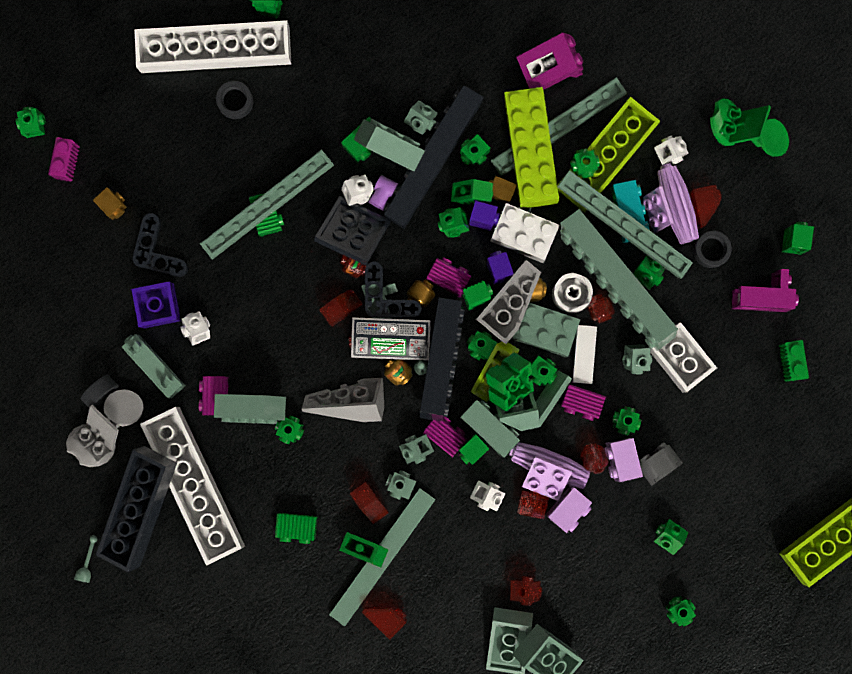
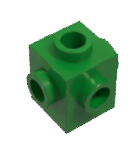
M25 107L23 111L17 112L16 125L24 137L30 138L45 135L44 124H46L43 113L34 107Z
M477 134L472 140L467 139L461 145L460 154L462 156L460 158L466 165L471 164L474 167L478 164L480 166L487 159L486 155L490 152V147Z
M581 149L576 151L577 154H574L570 161L572 172H575V175L578 177L582 176V178L594 176L598 169L597 167L600 166L598 155L594 154V150ZM588 159L589 164H584L583 160Z
M461 207L450 208L439 214V229L447 237H457L461 233L469 231L467 216Z
M647 255L638 265L633 275L643 287L650 290L654 284L658 286L664 278L662 274L665 268Z
M477 331L467 341L469 345L468 351H470L469 355L477 360L482 358L488 361L498 342L492 339L493 336L489 333Z
M538 356L531 364V379L538 386L541 384L545 386L547 383L551 385L557 377L555 374L557 369L554 367L556 364L548 358L544 360ZM541 369H544L546 371L545 375H542L540 373Z
M627 406L624 409H618L617 412H614L612 418L613 428H617V432L624 435H629V432L635 433V430H639L641 425L640 414L635 413L636 409ZM626 417L631 418L629 425L625 423Z
M289 415V418L285 417V420H278L275 430H277L276 435L280 436V441L290 444V441L294 443L296 440L301 439L304 430L302 429L303 424L299 423L300 419ZM287 426L292 428L289 434L285 432Z
M669 519L664 525L661 523L656 529L655 533L657 536L654 542L674 555L684 545L689 532Z
M682 596L673 598L665 606L668 610L666 615L672 624L675 622L679 626H686L693 622L692 618L696 616L694 613L696 608L691 600H686ZM685 609L686 612L680 615V611Z

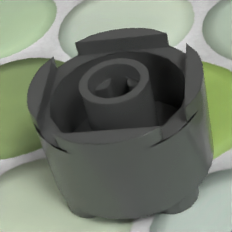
M665 442L653 451V456L647 454L639 460L642 474L651 486L683 464L671 446L666 445Z

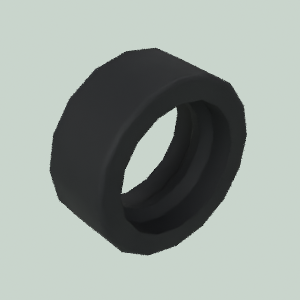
M230 81L223 84L217 91L216 103L222 114L226 117L241 119L252 110L253 96L248 87L242 82ZM237 89L244 93L246 102L242 109L231 111L224 105V96L230 90Z
M707 231L695 241L693 247L696 261L707 268H715L725 263L732 251L731 242L728 237L718 231ZM710 238L717 239L723 245L722 256L713 261L706 259L701 252L703 242Z
M104 375L83 393L81 400L89 408L93 405L97 409L105 403L106 398L111 393L117 391L119 386L109 375Z

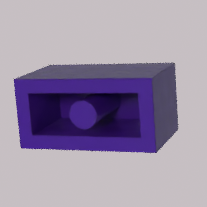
M475 201L469 225L491 231L492 226H497L500 215L497 212L498 207Z
M497 251L490 254V257L487 259V267L494 286L509 281L514 273L507 253Z

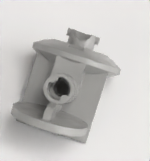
M125 389L111 393L106 398L103 406L104 416L91 405L86 424L74 428L68 435L66 442L67 452L76 456L80 465L94 467L107 463L115 451V443L119 431L117 428L137 422L142 415L143 402L139 395Z

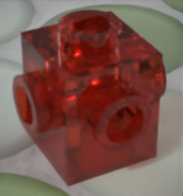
M522 490L517 513L544 519L549 497L531 490L530 492Z
M523 576L522 579L511 580L510 600L521 601V605H532L533 602L539 601L542 595L540 581H534V577Z

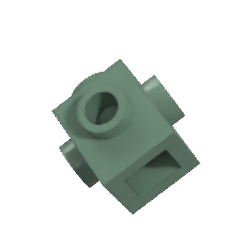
M418 101L411 107L404 123L423 135L427 130L431 131L436 124L434 119L437 112L430 106Z
M643 344L625 345V353L622 358L624 368L631 371L632 374H643V371H650L652 363L651 348Z
M426 434L417 438L416 435L410 436L405 439L406 443L399 446L407 464L413 461L418 464L426 460L425 456L434 452Z
M400 470L399 473L390 474L385 485L389 486L387 491H390V496L399 500L401 497L409 500L416 480L409 478L411 474ZM401 481L404 484V486L402 488H398L397 482Z

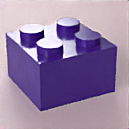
M164 282L131 289L138 327L144 329L181 321L173 283Z

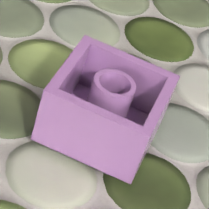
M625 438L606 443L604 453L606 459L610 460L611 466L608 469L611 478L622 482L643 477L634 438Z
M569 486L559 501L546 513V516L566 533L569 530L572 532L579 524L577 520L589 513L592 502L577 489Z

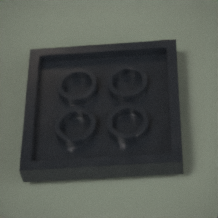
M339 196L316 234L314 241L367 266L391 220L358 204L349 206L346 199Z

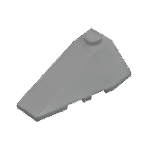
M526 260L476 320L507 344L519 330L541 272Z
M383 379L358 380V384L351 386L344 384L340 385L341 388L330 391L326 389L305 395L302 406L303 412L359 422L381 421L384 411Z

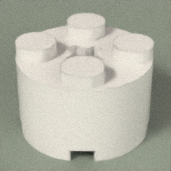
M576 273L566 274L553 287V302L564 313L580 312L588 306L592 299V285L582 275ZM570 289L577 293L574 298L568 295Z

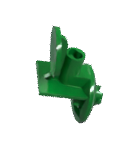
M720 99L715 102V111L710 117L711 129L715 138L722 145L732 146L735 143L751 141L755 146L762 147L772 157L782 156L786 153L789 145V137L785 126L776 119H767L771 109L770 105L741 111L729 99Z

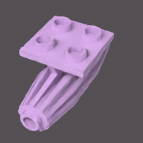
M671 163L662 165L660 167L661 170L657 172L659 187L643 197V203L649 216V224L653 228L654 233L671 225L680 244L697 240L699 235L696 215L687 187L676 166H672Z
M518 442L509 453L512 456L511 460L529 471L522 487L556 501H559L566 485L583 489L590 475V470L572 459L539 446Z

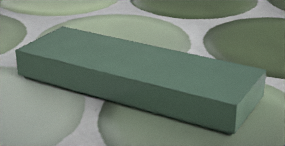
M558 370L555 372L557 375L551 385L549 383L546 385L536 400L540 427L572 380L571 377Z

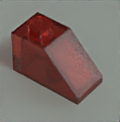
M716 185L693 189L690 192L698 229H702L707 224L720 204L721 192L719 189L717 190Z
M350 289L331 300L319 310L333 327L360 307L362 302L354 291Z
M367 481L350 493L359 508L373 524L389 513Z
M393 606L365 607L362 611L389 639L407 621L405 619L406 614L400 608L395 609Z

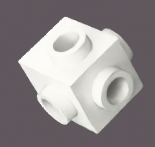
M669 136L663 139L660 145L654 147L662 165L670 162L673 165L683 160V156L688 154L686 143L682 140L681 136L675 138Z
M356 175L344 181L342 192L348 205L364 204L370 200L373 185L371 181H368L366 175L360 177Z
M200 311L189 313L182 318L183 326L180 327L184 337L189 338L192 346L210 338V324L206 316L202 317Z
M478 480L470 498L478 502V507L486 511L489 508L497 511L505 493L499 491L500 486L489 482L487 485Z

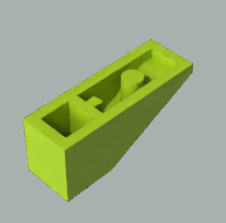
M499 342L493 349L471 392L487 402L489 400L488 390L490 386L487 384L486 372L491 367L501 366L505 358L514 352L518 354L519 349L510 343Z

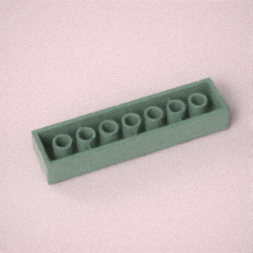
M580 209L562 221L560 232L563 242L566 245L570 244L574 249L572 252L578 260L582 259L585 262L584 267L590 274L594 273L598 278L596 281L602 289L606 288L610 293L608 296L614 304L618 303L621 306L620 311L627 319L630 317L634 322L632 324L634 329L639 334L642 332L646 337L645 342L651 349L655 348L658 351L676 337L678 328Z

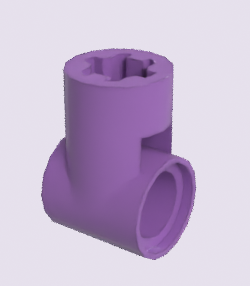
M381 175L374 187L375 192L372 194L369 203L384 210L388 199L393 197L398 183Z

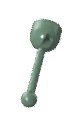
M425 360L416 361L414 371L418 375L426 374L428 363Z
M95 535L90 537L91 543L84 567L76 572L75 580L90 582L91 573L87 568L94 543L97 542V536Z

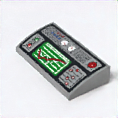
M352 318L351 358L429 360L430 320Z

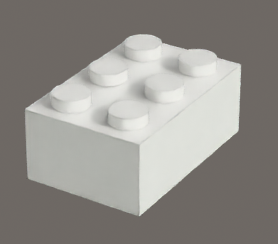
M506 203L490 242L544 263L559 225Z
M680 322L675 325L678 328L676 337L658 351L652 348L650 353L682 393L702 381L717 367Z

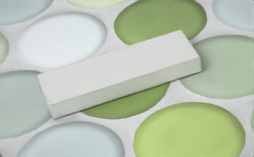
M578 325L573 383L592 384L597 327Z

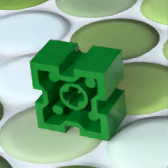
M514 352L502 361L501 366L491 367L486 372L487 384L490 386L488 390L490 401L504 411H508L517 404V399H524L534 391L533 380L529 378L532 374L531 362Z

